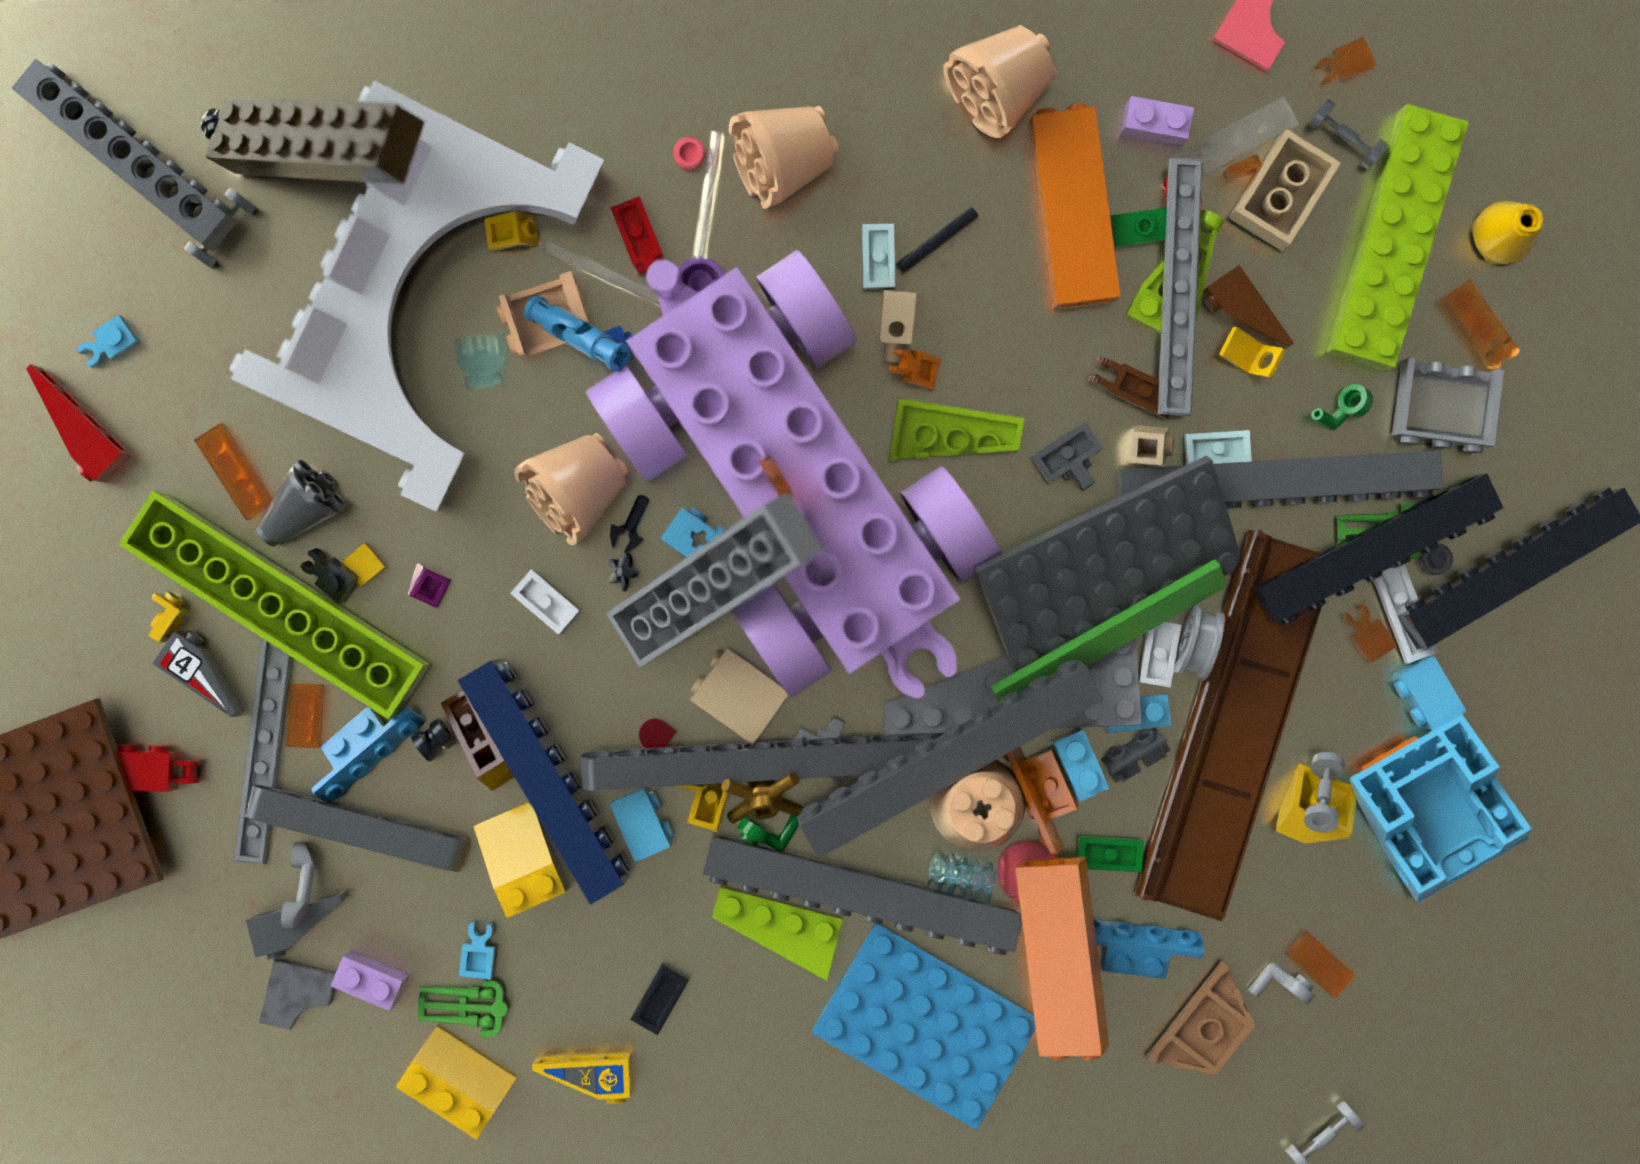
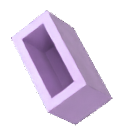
M1130 96L1125 105L1120 136L1182 147L1189 138L1194 107Z
M351 950L342 957L330 986L390 1011L398 1004L410 975Z

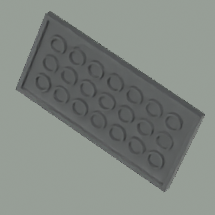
M1205 456L974 566L1010 665L1015 673L1214 559L1221 566L1224 576L1235 572L1240 562L1241 554L1213 460Z

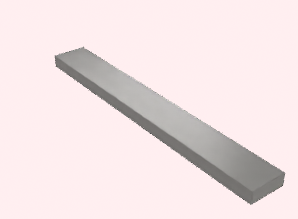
M1169 159L1158 415H1192L1203 159Z
M261 638L233 861L265 865L267 862L271 825L248 819L245 815L253 785L276 788L293 658Z

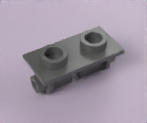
M1152 728L1139 733L1135 739L1127 744L1112 749L1108 755L1101 758V761L1110 771L1109 773L1115 783L1120 780L1125 782L1141 772L1137 761L1142 759L1145 766L1149 767L1167 757L1166 753L1171 750L1166 743L1168 742L1157 728Z

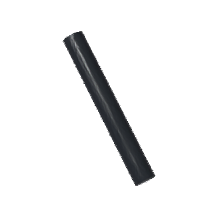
M973 207L968 208L895 264L902 274L978 218L977 212Z

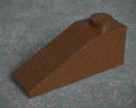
M1240 265L1204 289L1205 297L1203 300L1212 313L1217 312L1221 318L1275 347L1285 350L1294 344Z
M461 690L443 701L441 705L476 778L491 791L514 778L464 691Z

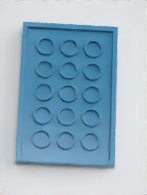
M874 923L813 1027L812 1034L977 1130L1036 1028L1032 1012L886 926Z

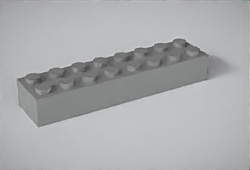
M786 492L758 508L608 611L606 615L640 668L813 558L824 549L790 494Z

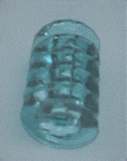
M938 850L930 864L926 889L934 881L937 892H940L943 885L947 884L948 893L951 895L956 887H960L961 897H965L970 889L973 891L974 900H977L980 894L984 892L986 902L990 903L996 872H994L993 863L987 861L983 869H981L980 860L977 858L969 866L966 856H962L959 862L956 863L955 854L950 853L944 861L943 852Z

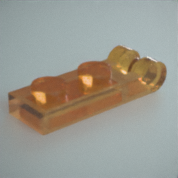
M1471 280L1466 281L1441 299L1479 353L1483 364L1489 371H1495L1501 366L1503 360L1506 358L1512 359L1519 354V348ZM1497 340L1500 348L1493 351L1489 344Z

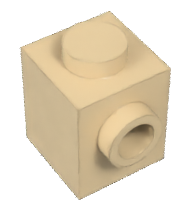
M1138 425L1132 431L1130 463L1163 466L1168 456H1172L1174 451V437H1169L1170 428Z

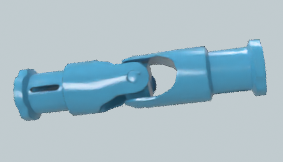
M540 295L529 299L524 308L525 319L541 324L543 329L549 334L566 342L593 360L605 362L607 367L615 372L624 368L631 358L630 347L612 341L609 334L581 320L560 306H552L546 298Z

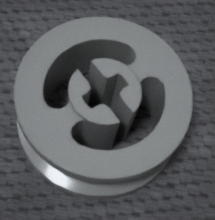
M1198 605L1191 607L1178 642L1174 666L1175 673L1182 674L1186 670L1196 673L1197 678L1204 681L1207 679L1214 666L1222 641L1225 624L1223 612L1217 611L1212 615L1202 612L1201 607Z

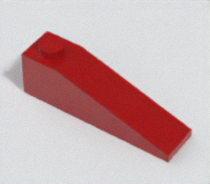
M30 364L26 370L71 458L79 465L77 471L90 482L94 480L106 483L132 455L42 367Z

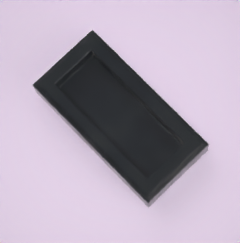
M662 962L630 1020L658 1035L690 978Z

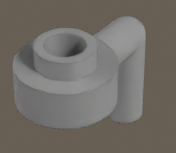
M1269 963L1248 989L1258 998L1271 981L1276 979L1306 1005L1316 996L1311 992L1314 985L1300 974L1296 978L1292 977L1276 963Z

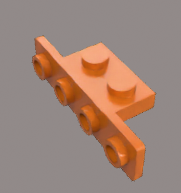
M1018 747L1003 757L1006 761H1010L1014 770V777L1026 797L1027 812L1032 820L1035 819L1040 829L1038 834L1042 846L1048 849L1051 856L1058 854L1064 845L1052 819L1077 810L1080 805L1054 748L1026 759L1021 747Z

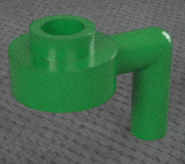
M1350 384L1340 393L1338 398L1339 409L1333 415H1330L1321 408H1316L1312 411L1311 417L1328 429L1336 430L1349 416L1359 418L1367 414L1373 404V395L1370 390L1360 384Z
M790 815L779 836L747 817L742 818L737 828L742 831L739 837L754 846L760 842L767 844L777 851H783L798 829L799 822L797 817Z

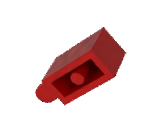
M117 744L118 755L131 791L170 792L178 789V783H200V778L196 777L197 766H200V760L179 759V751H169V745H149V750H137V744ZM179 766H183V777H178Z

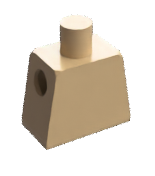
M883 289L879 342H885L884 361L900 363L899 356L892 353L893 349L904 350V344H912L916 292ZM895 321L902 323V331L899 335L891 334V323Z

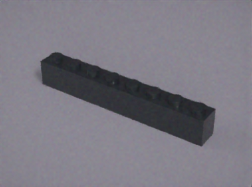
M1488 474L1473 475L1251 587L1267 622H1279L1280 625H1284L1297 619L1296 613L1305 608L1308 611H1312L1325 605V598L1333 594L1339 597L1355 589L1353 584L1363 579L1365 582H1369L1383 575L1382 569L1390 565L1393 568L1400 567L1411 561L1410 555L1418 551L1421 554L1430 552L1439 547L1438 541L1446 537L1449 540L1455 539L1467 533L1466 527L1474 523L1479 526L1495 519L1494 513L1504 507Z
M1606 487L1592 495L1594 499L1587 505L1581 502L1566 510L1565 512L1568 516L1559 521L1557 518L1545 522L1539 526L1541 532L1532 537L1530 534H1526L1512 542L1514 548L1504 552L1502 549L1485 558L1487 561L1485 565L1477 568L1476 565L1467 568L1458 574L1461 579L1453 584H1450L1449 581L1444 582L1431 590L1434 595L1423 600L1420 597L1406 604L1405 608L1407 611L1398 615V618L1416 649L1430 648L1640 523V513L1626 489L1611 490L1610 487Z

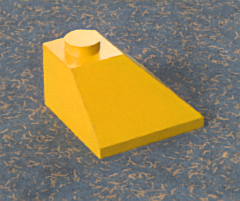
M1299 763L1279 808L1276 832L1304 844L1350 838L1353 831L1357 801L1352 786L1338 779L1330 780L1332 782L1330 803L1327 805L1338 812V825L1336 829L1330 832L1313 831L1304 822L1305 811L1312 805L1320 804L1317 802L1319 781L1322 778L1317 777L1310 767Z

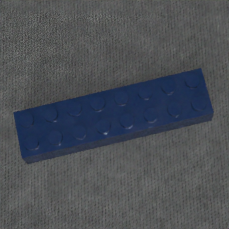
M501 659L490 660L457 681L591 905L623 886L630 877L628 871L631 868L623 854L617 856L611 844L615 841L606 826L601 828L595 818L598 812L590 799L584 800L579 792L582 785L573 771L568 773L562 762L566 758L557 744L552 746L546 734L550 732L544 720L540 716L536 718L530 707L533 706V702L524 689L520 691L515 684L514 679L517 678V675L509 662L503 663Z

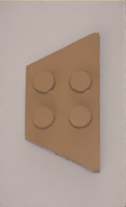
M1220 961L1146 1055L1147 1060L1156 1064L1158 1062L1173 1065L1180 1069H1192L1204 1074L1217 1076L1256 1025L1244 1004L1242 995L1235 985L1228 966L1223 961Z

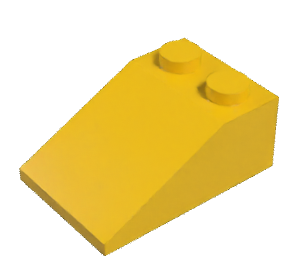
M530 802L473 826L494 891L506 918L564 894L570 889V885L546 830Z

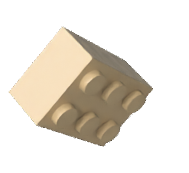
M1286 129L1277 138L1228 218L1283 251L1294 240L1341 162Z

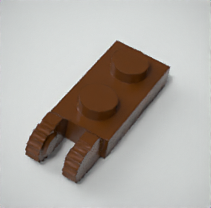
M1100 355L1097 357L1095 363L1101 368L1118 374L1114 382H1110L1097 374H1089L1088 382L1164 420L1168 419L1169 415H1158V379L1123 363L1121 365Z

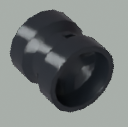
M439 718L431 722L426 731H419L411 737L417 750L428 762L437 758L441 750L449 749L457 743L450 729Z

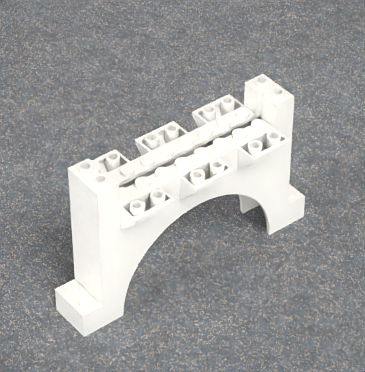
M373 81L371 88L364 87L358 102L397 103L425 121L405 183L366 182L368 189L365 195L359 193L352 206L351 211L354 212V215L351 214L348 221L342 219L337 228L335 237L338 243L334 251L328 249L321 262L320 267L324 270L322 275L325 278L322 284L316 282L311 291L309 300L313 302L312 305H307L305 311L299 309L291 326L296 329L291 341L285 339L279 349L277 357L281 359L280 364L278 365L245 349L242 355L236 354L229 371L233 372L232 380L414 465L412 470L405 469L398 483V486L403 488L400 495L433 511H438L465 453L448 444L423 422L405 396L398 380L391 348V327L396 300L402 284L419 257L436 240L457 226L473 219L491 214L519 211L546 215L574 225L602 168L604 159L569 142L565 150L559 147L551 164V169Z

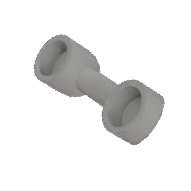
M294 843L292 846L291 866L292 868H301L296 902H284L281 913L283 928H296L299 926L309 909L315 864L306 843Z

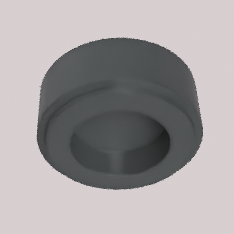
M1438 543V548L1418 557L1420 568L1429 575L1446 573L1453 563L1452 553L1447 546Z

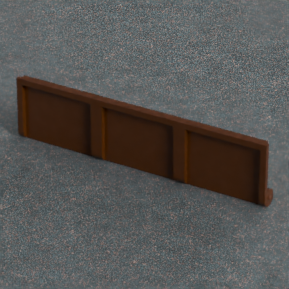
M1248 530L1241 551V559L1236 568L1223 609L1225 624L1218 655L1206 680H1201L1143 863L1142 873H1140L1134 895L1142 897L1144 901H1159L1219 921L1225 918L1322 609V606L1312 611H1308L1305 608L1296 613L1297 619L1284 625H1280L1279 622H1267L1251 587L1319 554V552L1271 538L1272 536L1264 534L1261 530Z

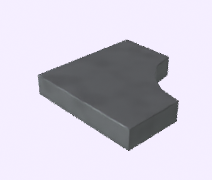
M281 959L273 960L259 1023L290 1030L293 1028L297 1017L305 1009L313 1006H329L334 992V987L330 985L336 972Z

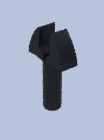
M637 496L625 524L619 527L611 524L610 540L613 548L616 547L619 537L629 531L630 541L625 548V554L637 548L644 541V538L638 536L636 528L649 502L646 496Z

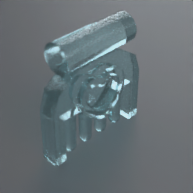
M502 333L497 334L499 354L496 353L494 335L489 336L491 354L487 351L485 336L481 337L482 349H478V340L476 337H473L472 356L470 355L469 340L464 338L465 358H463L461 339H454L457 363L461 371L471 375L465 376L466 389L503 384L501 372L496 373L504 367L506 358Z

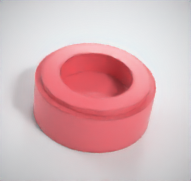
M684 137L675 144L673 156L680 168L691 171L703 164L705 149L697 138Z

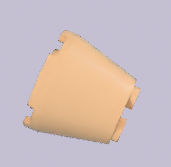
M1023 25L960 47L949 55V61L944 64L945 79L956 103L962 101L966 109L975 117L972 119V123L983 133L994 138H1001L1018 124L1050 82L1058 76V70L1048 52L1050 44L1047 38L1040 33L1035 35Z
M807 106L745 111L732 116L730 119L729 134L731 136L735 135L736 153L732 155L738 173L750 196H758L760 198L762 208L767 209L780 204L832 166L834 155L839 153V147L835 137L829 135L825 125L826 116L820 106L814 108Z
M595 433L593 436H582L525 460L514 469L516 480L519 483L523 481L526 486L525 491L528 496L525 498L533 510L553 533L563 532L568 536L566 540L570 545H576L587 536L626 484L624 476L628 474L627 467L619 458L614 459L607 450L608 445L598 433Z
M995 760L930 796V814L939 833L954 846L975 852L995 849L1011 839L1019 829L1025 813V795L1014 777V772L1002 762ZM980 800L987 804L985 807L986 818L984 819L979 813L973 812L977 808L976 802Z

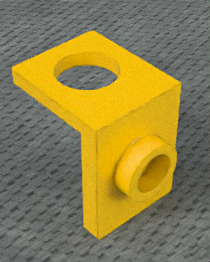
M1233 327L1219 355L1247 374L1271 379L1286 350L1280 347L1264 345L1240 328ZM1273 354L1270 365L1262 369L1263 360L1268 355Z

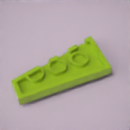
M898 398L888 461L1019 450L1025 418Z
M720 885L712 915L713 919L827 981L843 917Z

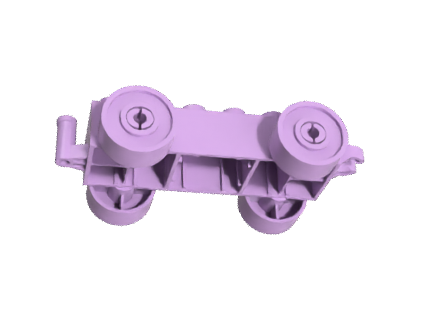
M795 250L756 276L762 292L771 305V308L767 311L737 267L697 293L681 282L680 273L672 262L668 260L654 262L648 268L647 282L660 300L663 317L626 342L655 383V386L645 392L626 365L620 371H614L585 391L592 404L647 483L688 456L670 429L672 425L680 421L744 518L784 493L788 492L824 549L784 576L800 601L789 607L774 583L732 609L743 630L790 698H793L832 672L814 644L822 637H825L849 674L880 653L887 663V671L892 683L904 694L914 698L922 697L925 693L923 684L918 678L913 677L908 672L906 666L907 658L913 650L918 648L930 650L936 657L937 668L944 676L951 677L956 673V655L952 645L941 634L936 633L929 620L960 600V598L935 561L941 559L960 584L975 576L977 573L974 566L1001 554L987 526L965 493L942 466H939L900 492L906 507L916 521L913 525L909 524L791 348L796 343L811 365L818 369L857 343L856 336L838 304L815 270L798 250Z

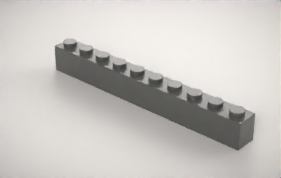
M1441 450L1214 464L1227 509L1242 508V502L1254 501V507L1274 506L1273 500L1286 499V505L1306 504L1305 498H1317L1318 503L1337 502V496H1349V501L1369 500V494H1381V500L1399 499L1402 492H1413V498L1432 497L1434 490L1443 489ZM1186 465L1120 469L1116 471L1117 498Z
M1079 659L1076 661H1066L1058 666L1055 673L1047 677L1040 676L1035 678L1028 684V688L1019 693L1011 692L1000 699L1001 703L990 709L986 707L976 711L972 715V719L963 724L956 723L949 726L943 731V735L933 741L932 739L922 741L915 747V751L906 756L898 755L890 759L886 763V767L877 772L869 771L863 774L854 785L848 788L840 787L834 790L827 800L819 804L817 802L811 803L801 810V814L796 817L818 859L1104 700L1088 668Z
M717 834L712 836L703 875L709 876L708 881L712 883L727 885V882L731 881L739 883V888L752 893H758L759 889L771 891L770 896L776 899L789 901V897L802 899L801 904L819 909L822 904L833 907L832 912L844 916H851L852 912L864 915L863 920L871 923L882 924L883 920L894 922V927L903 931L913 932V928L926 930L925 935L935 939L944 940L945 935L957 938L956 943L967 947H975L976 943L988 946L987 951L999 955H1006L1007 951L1015 953L1022 926L1021 910L785 851H777L776 849L761 845L754 846L745 841Z

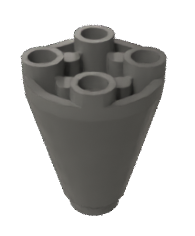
M303 460L296 462L290 468L259 522L260 526L256 529L258 536L269 546L275 547L278 543H285L337 515L346 506V503L333 487L336 485L334 478L324 470L319 473Z

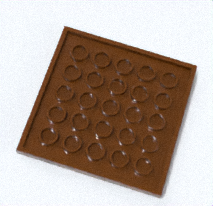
M100 698L0 734V939L164 880L135 795L130 789L118 755L119 751Z

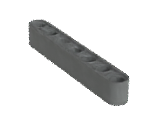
M253 785L245 815L246 818L454 872L461 871L469 841L458 835L264 785Z

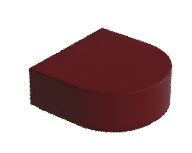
M649 719L643 723L639 730V740L645 748L666 747L677 730L662 719Z

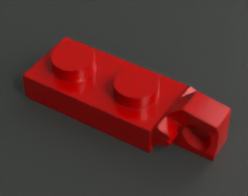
M638 196L610 207L633 267L636 268L638 274L644 272L647 274L648 268L654 262L663 260L662 257L664 256L642 200Z

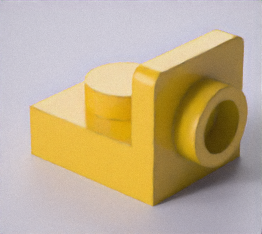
M513 211L484 218L488 250L498 251L520 245H537V225L533 214Z
M169 591L166 594L154 593L151 597L152 600L166 608L165 611H160L154 617L151 623L153 628L148 634L157 642H167L172 633L178 630L190 610L182 606L184 601Z

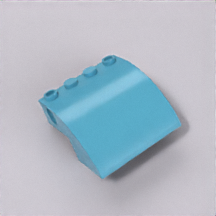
M1462 714L1350 778L1356 799L1372 832L1417 903L1529 839L1528 836L1532 830L1496 779L1500 767Z

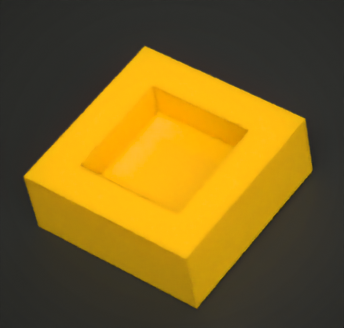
M365 542L342 561L346 567L359 576L356 583L360 587L367 585L387 568L369 544Z

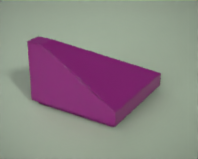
M417 563L408 595L437 608L451 580Z

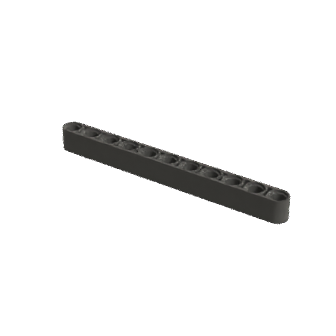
M925 733L763 741L754 742L753 745L752 743L745 742L589 751L580 755L582 788L585 790H611L723 783L725 779L735 782L780 780L792 772L796 773L799 779L863 775L869 771L877 772L886 767V763L890 759L898 755L906 756L915 751V747L919 743L932 738L931 735Z

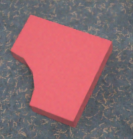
M1236 0L1213 41L1268 72L1285 43L1275 33L1270 22V8L1273 0Z

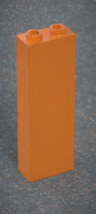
M1084 103L1070 105L1067 107L1068 110L1055 112V108L1039 109L1036 111V114L1031 116L1029 121L1053 309L1114 302L1121 297L1096 106L1087 107Z
M1086 857L1023 860L1015 867L1039 1057H1050L1051 1060L1055 1061L1065 1060L1069 1056H1081L1083 1060L1098 1059L1109 1047V1038Z

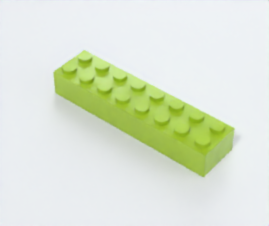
M1408 103L1397 112L1388 140L1389 145L1385 150L1325 354L1384 372L1396 367L1469 122Z

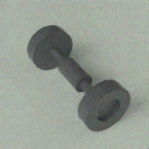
M1327 99L1307 125L1316 130L1324 120L1337 130L1335 134L1351 146L1356 144L1367 153L1360 165L1367 170L1371 169L1389 144L1380 139L1373 148L1369 147L1359 139L1361 136L1346 124L1342 123L1340 125L1328 116L1335 104Z
M231 188L224 194L234 202V205L231 207L232 210L228 214L231 217L235 215L240 207L250 215L257 208ZM189 241L184 248L210 268L217 261L207 253L208 248L205 246L200 248Z

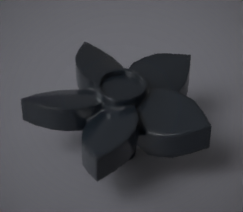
M630 553L624 554L620 560L610 559V567L615 572L610 576L607 583L616 584L619 582L623 592H627L628 578H635L638 575V572L631 568L633 560Z

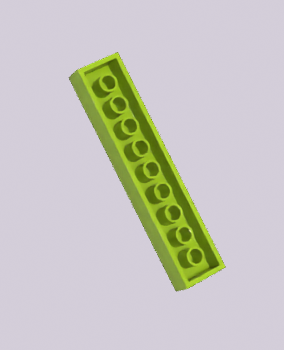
M151 492L118 543L123 549L388 720L393 719L400 713L431 665L164 492Z

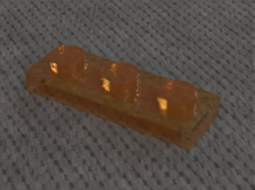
M219 423L194 439L245 520L252 519L268 508L272 501L270 494L225 424Z

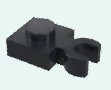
M318 548L308 551L307 554L313 558L315 565L308 560L300 565L301 569L307 574H315L318 577L315 585L338 604L345 601L359 576L337 558L327 561L324 552Z

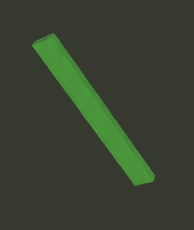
M1215 559L993 684L991 688L998 703H1001L1000 699L1011 692L1019 693L1028 688V684L1035 678L1040 676L1047 677L1055 673L1058 666L1066 661H1076L1079 659L1085 666H1088L1227 587L1221 566Z

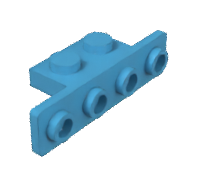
M367 706L321 746L322 751L334 769L311 788L313 795L325 802L331 803L341 797L358 779L363 778L383 758L389 756L406 738L412 736L425 723V720L418 713L406 707L385 725L377 712Z
M1094 919L1097 945L1105 946L1102 958V971L1166 979L1171 954L1203 958L1204 946L1201 933Z

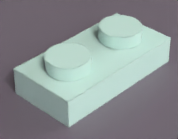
M862 224L863 290L895 289L894 224Z
M1250 430L1184 435L1186 465L1205 456L1211 458L1213 464L1252 461Z

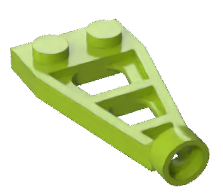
M1201 210L1200 227L1210 231V233L1205 234L1200 228L1199 250L1202 256L1198 265L1196 317L1199 312L1216 236L1224 223L1223 218L1208 210ZM1164 260L1139 287L1125 316L1160 334L1163 297L1159 294V287L1164 280Z

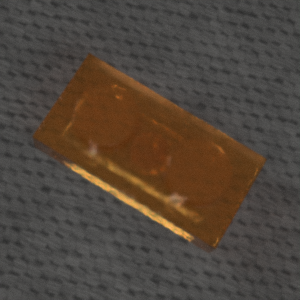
M289 684L286 747L321 748L324 684Z
M1306 930L1285 953L1288 958L1334 999L1356 976Z

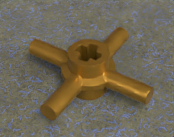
M792 772L777 782L775 780L748 782L747 786L725 779L722 783V791L744 799V803L727 813L728 820L734 824L749 814L755 819H769L776 816L778 811L795 817L800 815L803 809L802 805L782 798L784 792L799 783L798 775Z

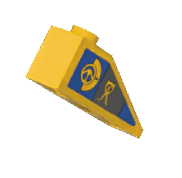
M631 1053L536 1058L532 1063V1071L598 1100L606 1099L608 1104L624 1103L626 1098H631L633 1093Z

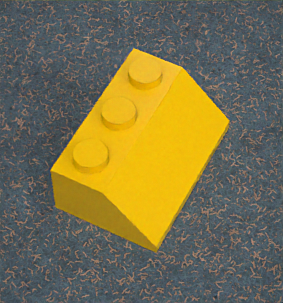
M437 1025L403 1074L396 1088L477 1140L517 1079V1076Z

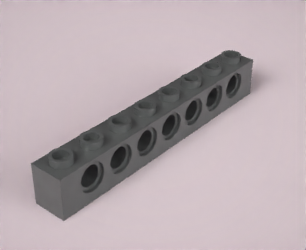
M35 59L13 85L12 89L194 239L211 251H214L237 223L228 215L232 209L217 197L213 201L207 198L205 193L208 190L193 178L188 182L180 176L184 172L182 168L169 158L164 163L157 157L161 151L146 139L141 143L133 136L137 132L122 120L118 123L114 122L110 118L113 112L98 100L93 105L86 99L90 93L75 81L71 85L65 82L63 78L66 74L51 62L45 66ZM60 90L58 97L52 100L53 94ZM83 109L82 116L75 119L77 112ZM107 128L106 135L99 139L100 132ZM131 147L130 154L126 158H122L123 152ZM154 166V173L149 178H146L148 169ZM178 186L177 194L170 198L171 189ZM202 205L201 214L193 217L195 208Z

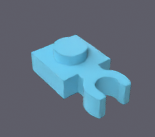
M117 315L92 332L96 338L95 342L82 343L78 346L77 351L78 353L85 354L87 351L92 350L94 356L86 362V365L94 368L103 362L104 355L107 354L109 359L115 360L140 342L124 318Z
M472 921L469 924L468 935L472 939V943L464 942L462 944L460 977L488 980L493 978L496 946L487 945V940L494 932L493 923L487 924L486 933L483 935L476 932V921Z

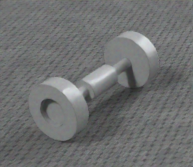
M1320 752L1312 758L1311 770L1317 777L1322 778L1319 781L1317 802L1320 804L1312 805L1306 809L1304 822L1308 828L1316 832H1330L1336 829L1338 825V812L1327 805L1330 803L1332 782L1330 780L1337 779L1344 773L1345 762L1336 753Z
M1342 1101L1336 1106L1344 1116L1341 1121L1332 1128L1328 1126L1312 1140L1314 1144L1302 1154L1293 1144L1285 1151L1296 1164H1309L1306 1159L1318 1148L1320 1150L1324 1149L1338 1137L1336 1133L1346 1124L1350 1123L1357 1132L1363 1129L1365 1124Z

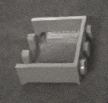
M1407 358L1400 361V377L1391 437H1399L1400 443L1409 445H1420V440L1432 442L1433 448L1451 449L1452 445L1464 446L1463 451L1469 453H1483V449L1495 446L1504 370L1498 369L1492 372L1476 371V367L1473 366L1454 368L1444 366L1445 363L1442 362L1416 363L1415 358Z

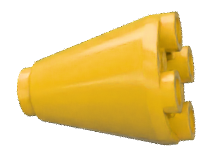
M1511 201L1493 203L1481 211L1478 218L1473 222L1472 229L1475 246L1490 264L1507 265L1519 262L1529 255L1536 245L1543 226V215L1533 205Z

